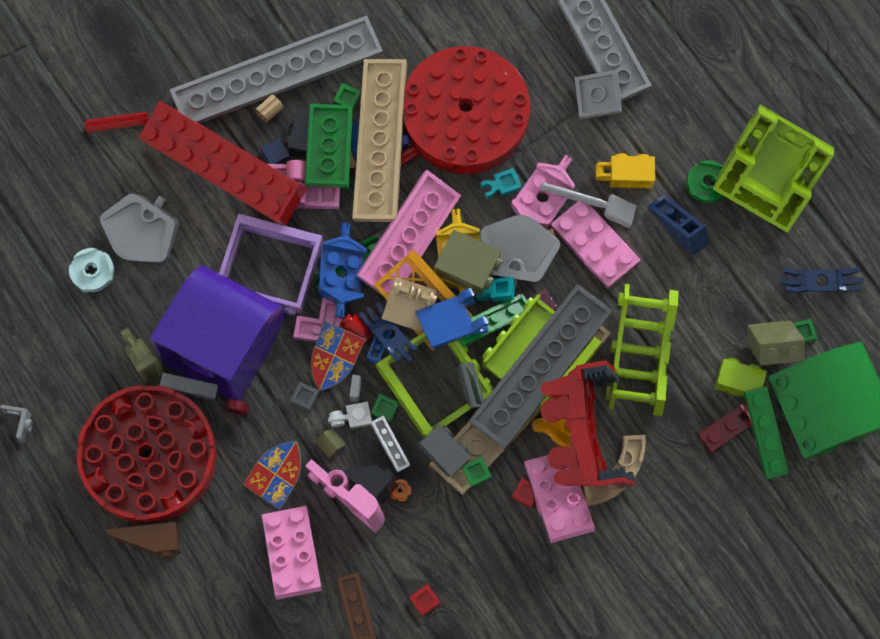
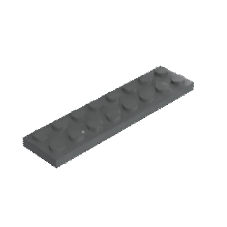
M577 284L471 417L469 423L505 450L546 398V395L541 392V385L545 382L561 378L612 314L613 310Z

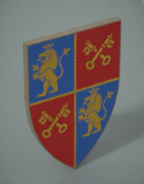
M327 321L324 322L311 358L312 375L319 391L335 386L349 375L366 340Z
M285 442L265 452L243 484L279 510L283 507L300 476L301 453L298 442Z

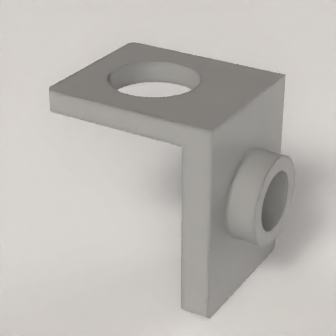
M1 405L0 409L4 413L21 416L16 438L21 443H25L27 433H30L32 429V414L25 408Z

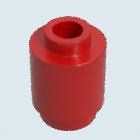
M347 314L340 321V328L366 339L365 342L372 336L364 322L356 314L352 316Z

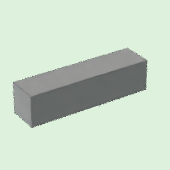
M162 373L159 385L173 389L183 395L214 401L218 387L216 384Z

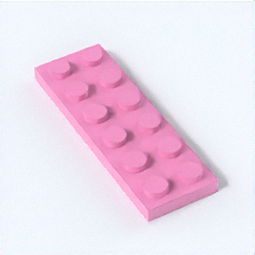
M424 171L400 207L396 220L389 224L356 277L381 294L374 284L403 259L410 250H415L422 257L461 195L430 171ZM407 262L399 268V277L408 278L411 274L412 268ZM394 272L390 277H396V272ZM387 279L380 286L385 292H390L394 280Z

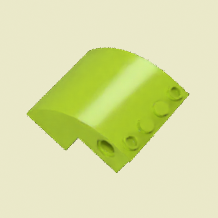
M759 105L724 163L713 186V190L788 233L811 199V189L834 157V147Z

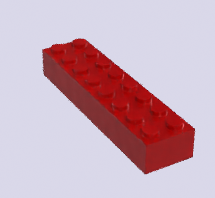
M161 101L158 102L138 137L148 145L284 226L289 222L308 189Z

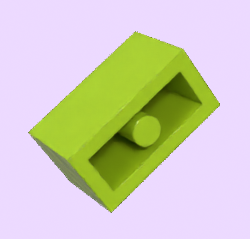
M734 358L723 359L719 367L714 389L745 398L744 391L763 387L767 371L762 370V367L749 364L748 366L741 364L739 360Z

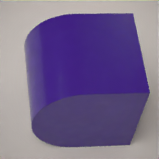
M200 266L190 274L181 286L151 335L150 340L162 364L190 379L218 385L216 393L228 399L241 401L273 346L283 321L284 307L206 266Z

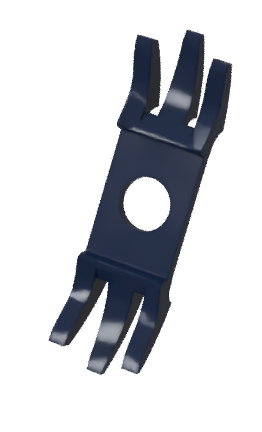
M860 267L837 270H794L784 268L785 274L794 277L801 276V278L779 279L781 284L789 285L785 287V291L791 293H848L862 290V286L848 285L862 283L864 278L842 277L860 272ZM819 275L825 276L828 284L823 287L817 285L816 277Z
M377 302L376 307L382 317L384 309L381 306V304ZM369 307L366 308V311L374 325L363 312L359 313L369 331H372L387 349L393 360L399 362L401 361L400 357L407 362L413 360L403 345H406L407 349L412 353H415L418 348L409 341L407 336L403 335L394 323L379 319ZM387 331L395 332L393 338H383L384 333Z

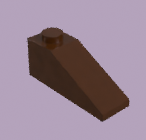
M176 522L107 529V535L110 538L152 554L161 555V558L175 557V553H180L179 527Z

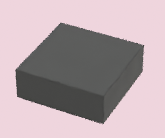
M299 382L290 399V403L310 412L320 391Z

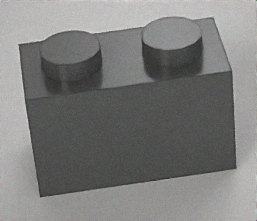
M436 425L416 445L446 477H451L470 458L467 454L469 451L461 442L457 443L452 438L453 433L446 426Z

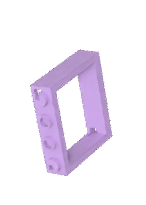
M238 214L219 274L229 278L244 231L312 248L313 251L297 303L258 293L283 306L284 313L288 315H295V313L301 315L322 249V235Z

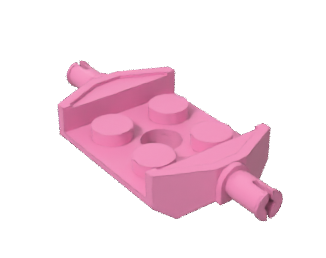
M565 155L559 165L538 163L522 190L512 200L511 206L517 215L529 216L544 228H548L568 198L540 190V184L548 183L573 191L575 185L566 173L567 167L573 161L572 158H568V155ZM544 193L548 196V201L540 202L536 197L538 194Z

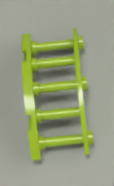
M625 284L624 293L619 292L618 306H621L617 336L616 340L612 339L610 353H614L613 367L618 370L619 377L651 381L652 384H655V392L646 394L617 390V383H615L614 385L607 386L605 399L609 400V409L614 408L615 398L650 403L653 406V415L662 416L666 401V364L669 363L670 335L674 329L678 309V291L669 290L668 299L657 300L629 296L630 284ZM628 305L662 309L665 312L664 321H659L658 323L626 318ZM624 327L658 331V334H661L660 346L648 347L622 343ZM620 352L654 356V359H658L657 371L646 372L619 368Z

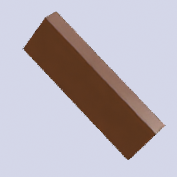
M359 572L336 578L352 639H376Z

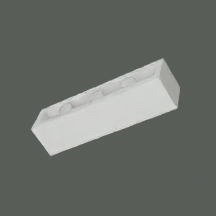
M382 416L372 421L370 424L396 472L398 473L409 467L410 464L385 417Z

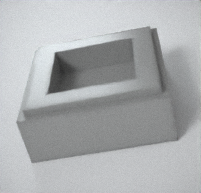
M352 375L350 402L358 403L360 399L362 383L360 375Z

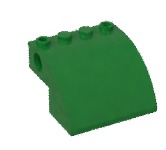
M863 342L845 345L821 353L768 377L804 459H814L851 441L860 442L880 432V380Z

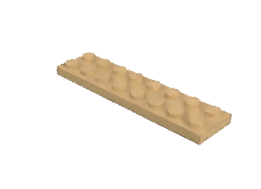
M364 59L352 218L354 222H392L396 220L403 136L404 90L407 74L406 59Z

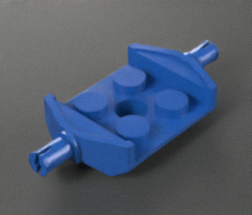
M341 223V236L325 241L321 249L319 293L323 298L332 301L336 305L335 318L339 317V319L345 317L344 312L347 303L355 302L364 297V294L361 293L362 280L356 277L363 265V254L367 252V249L349 237V223ZM336 268H341L344 271V278L337 276Z

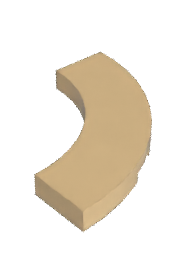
M645 435L622 437L621 455L613 470L624 468L627 473L633 472L635 478L644 458ZM582 486L587 506L604 503L626 489L603 490L593 486Z

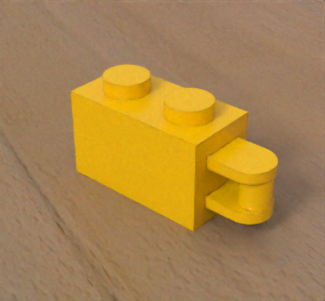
M620 153L611 156L610 162H598L595 164L596 180L610 181V188H653L655 183V157L647 154L628 156L627 154ZM604 170H609L610 173H604Z

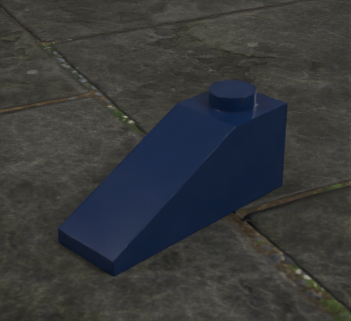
M665 194L648 206L649 210L676 241L692 255H695L710 244L706 226Z

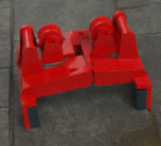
M606 360L576 365V368L568 372L567 376L545 382L541 385V392L551 398L546 400L541 406L542 417L552 423L567 420L565 422L566 427L569 428L571 434V446L555 447L548 454L549 465L554 469L562 470L554 475V481L559 485L567 487L593 486L603 490L635 486L633 472L627 473L624 468L607 470L596 435L594 407L596 396L594 388L595 386L600 387V385L605 386V384L608 386L610 383L612 385L615 383L620 384L618 370Z

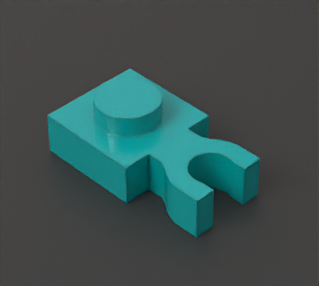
M514 168L495 174L493 177L494 181L485 180L480 184L482 189L485 187L491 188L490 192L485 193L486 199L492 198L497 192H500L502 197L519 191L522 188Z
M513 277L494 279L489 290L485 289L483 295L476 294L478 302L486 301L491 298L492 302L514 300L515 280Z

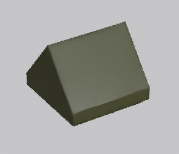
M333 428L324 431L315 442L329 460L347 446Z

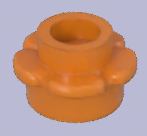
M399 479L395 481L399 486L392 492L390 497L393 500L397 499L399 502L407 500V496L411 494V487L407 484V481Z

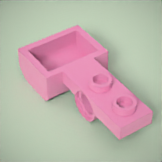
M312 459L308 462L306 468L309 474L307 476L315 484L320 482L325 487L323 490L332 499L336 496L374 533L383 526L385 521L384 514L376 498L364 487L356 484L350 490V482L343 471L333 470L328 474ZM337 480H343L342 485L338 487L333 486Z

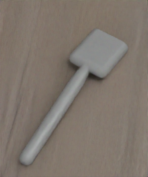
M548 183L540 184V190L592 206L606 208L604 215L607 219L626 228H630L632 225L636 205L614 194L609 195L606 202L593 196Z

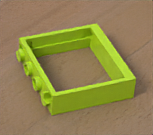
M423 332L410 342L417 347L426 341L427 337ZM458 340L447 343L461 364L474 363L485 400L492 392L491 389H493L490 380L487 377L483 378L479 372L481 368L475 359L471 360L468 356L467 347L463 348ZM404 345L403 347L408 353L409 350L407 349L406 345ZM389 355L378 362L375 367L419 432L425 437L435 426L431 428L389 365L395 360ZM465 404L436 425L441 427L443 425L447 426L470 410L468 404Z

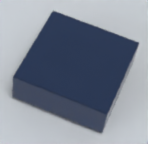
M280 138L261 148L269 164H280L290 159V155Z

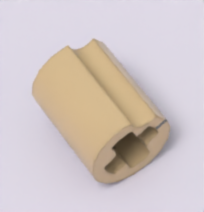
M272 94L255 111L267 123L284 106Z

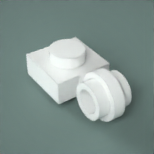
M368 402L347 405V415H344L342 411L329 413L328 423L333 428L344 426L345 421H349L350 429L369 426L372 422Z

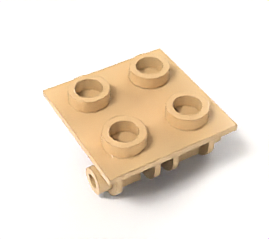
M395 277L382 319L424 332L415 311L435 304L437 290Z

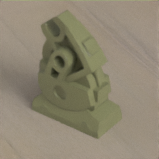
M128 328L120 331L126 344L124 349L146 386H159L164 371L156 357L153 356L142 339L139 338L137 340Z

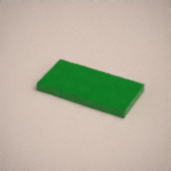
M310 104L305 187L349 189L353 105Z

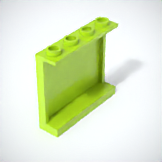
M539 294L534 299L532 297L528 299L523 306L525 309L523 313L514 316L510 322L511 327L507 332L503 330L496 339L498 343L493 349L489 347L482 356L484 359L482 367L499 380H502L555 313L553 309L540 300L541 295ZM596 337L591 339L562 377L567 376L568 372L576 368V365L587 364L598 351L602 342ZM546 396L537 409L541 411L542 404L551 398Z

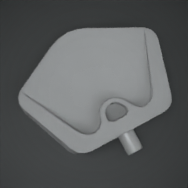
M129 194L101 215L100 222L113 250L119 257L129 261L164 263L168 260L180 223L176 217L162 209L166 201L164 197L159 195L155 203L142 195Z
M526 215L513 216L485 226L480 234L481 242L501 250L503 262L499 271H494L493 275L513 277L515 288L518 279L532 282L539 281L545 275L560 248V242L554 235L536 220Z

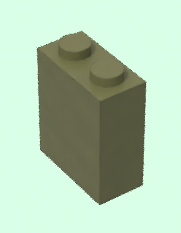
M453 229L434 266V273L439 277L466 289L471 288L473 292L483 295L485 289L489 290L494 278H492L494 271H499L502 265L501 250Z
M791 320L748 325V346L760 365L805 361V339Z

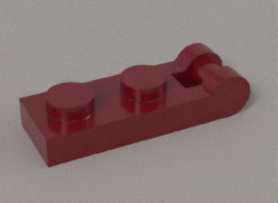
M746 401L698 434V438L710 454L752 426ZM743 412L748 418L744 422L739 417Z

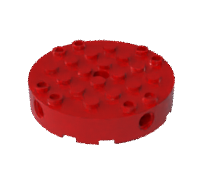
M459 46L441 50L422 61L414 69L406 82L403 106L404 133L408 136L411 146L416 148L418 155L440 170L467 175L486 172L487 169L497 165L500 166L506 162L521 145L525 137L530 114L528 89L516 68L506 59L492 51L472 46Z
M138 385L112 394L91 412V416L86 424L83 425L79 435L77 466L84 486L96 502L107 512L122 520L133 523L151 524L164 522L189 510L206 492L216 467V443L203 412L188 397L163 386ZM145 450H152L149 458L141 457Z

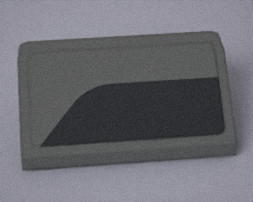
M462 363L457 369L468 408L470 410L479 408L484 402V397L474 363Z

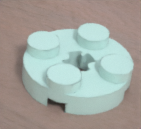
M87 248L81 250L73 257L74 260L69 266V275L75 286L80 288L81 291L86 293L97 292L112 283L114 265L108 254L95 248ZM92 265L94 268H97L95 274H86L89 266Z

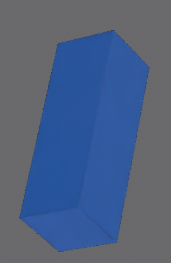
M393 331L384 333L383 338L390 339ZM376 336L366 357L368 362L374 364L382 360L386 350Z

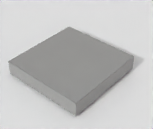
M616 70L574 77L578 112L581 120L622 113L618 73Z

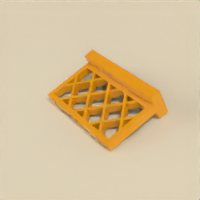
M413 249L374 284L376 289L388 300L390 292H385L380 285L387 279L394 280L395 277L390 276L396 272V277L411 280L413 283L414 281H424L428 288L437 290L436 296L441 302L456 297ZM406 262L412 268L411 278L399 277V268ZM467 310V312H468V314H469V316H470V318H471L473 315ZM414 330L418 335L422 334V332ZM428 339L424 341L433 351L434 349H432Z

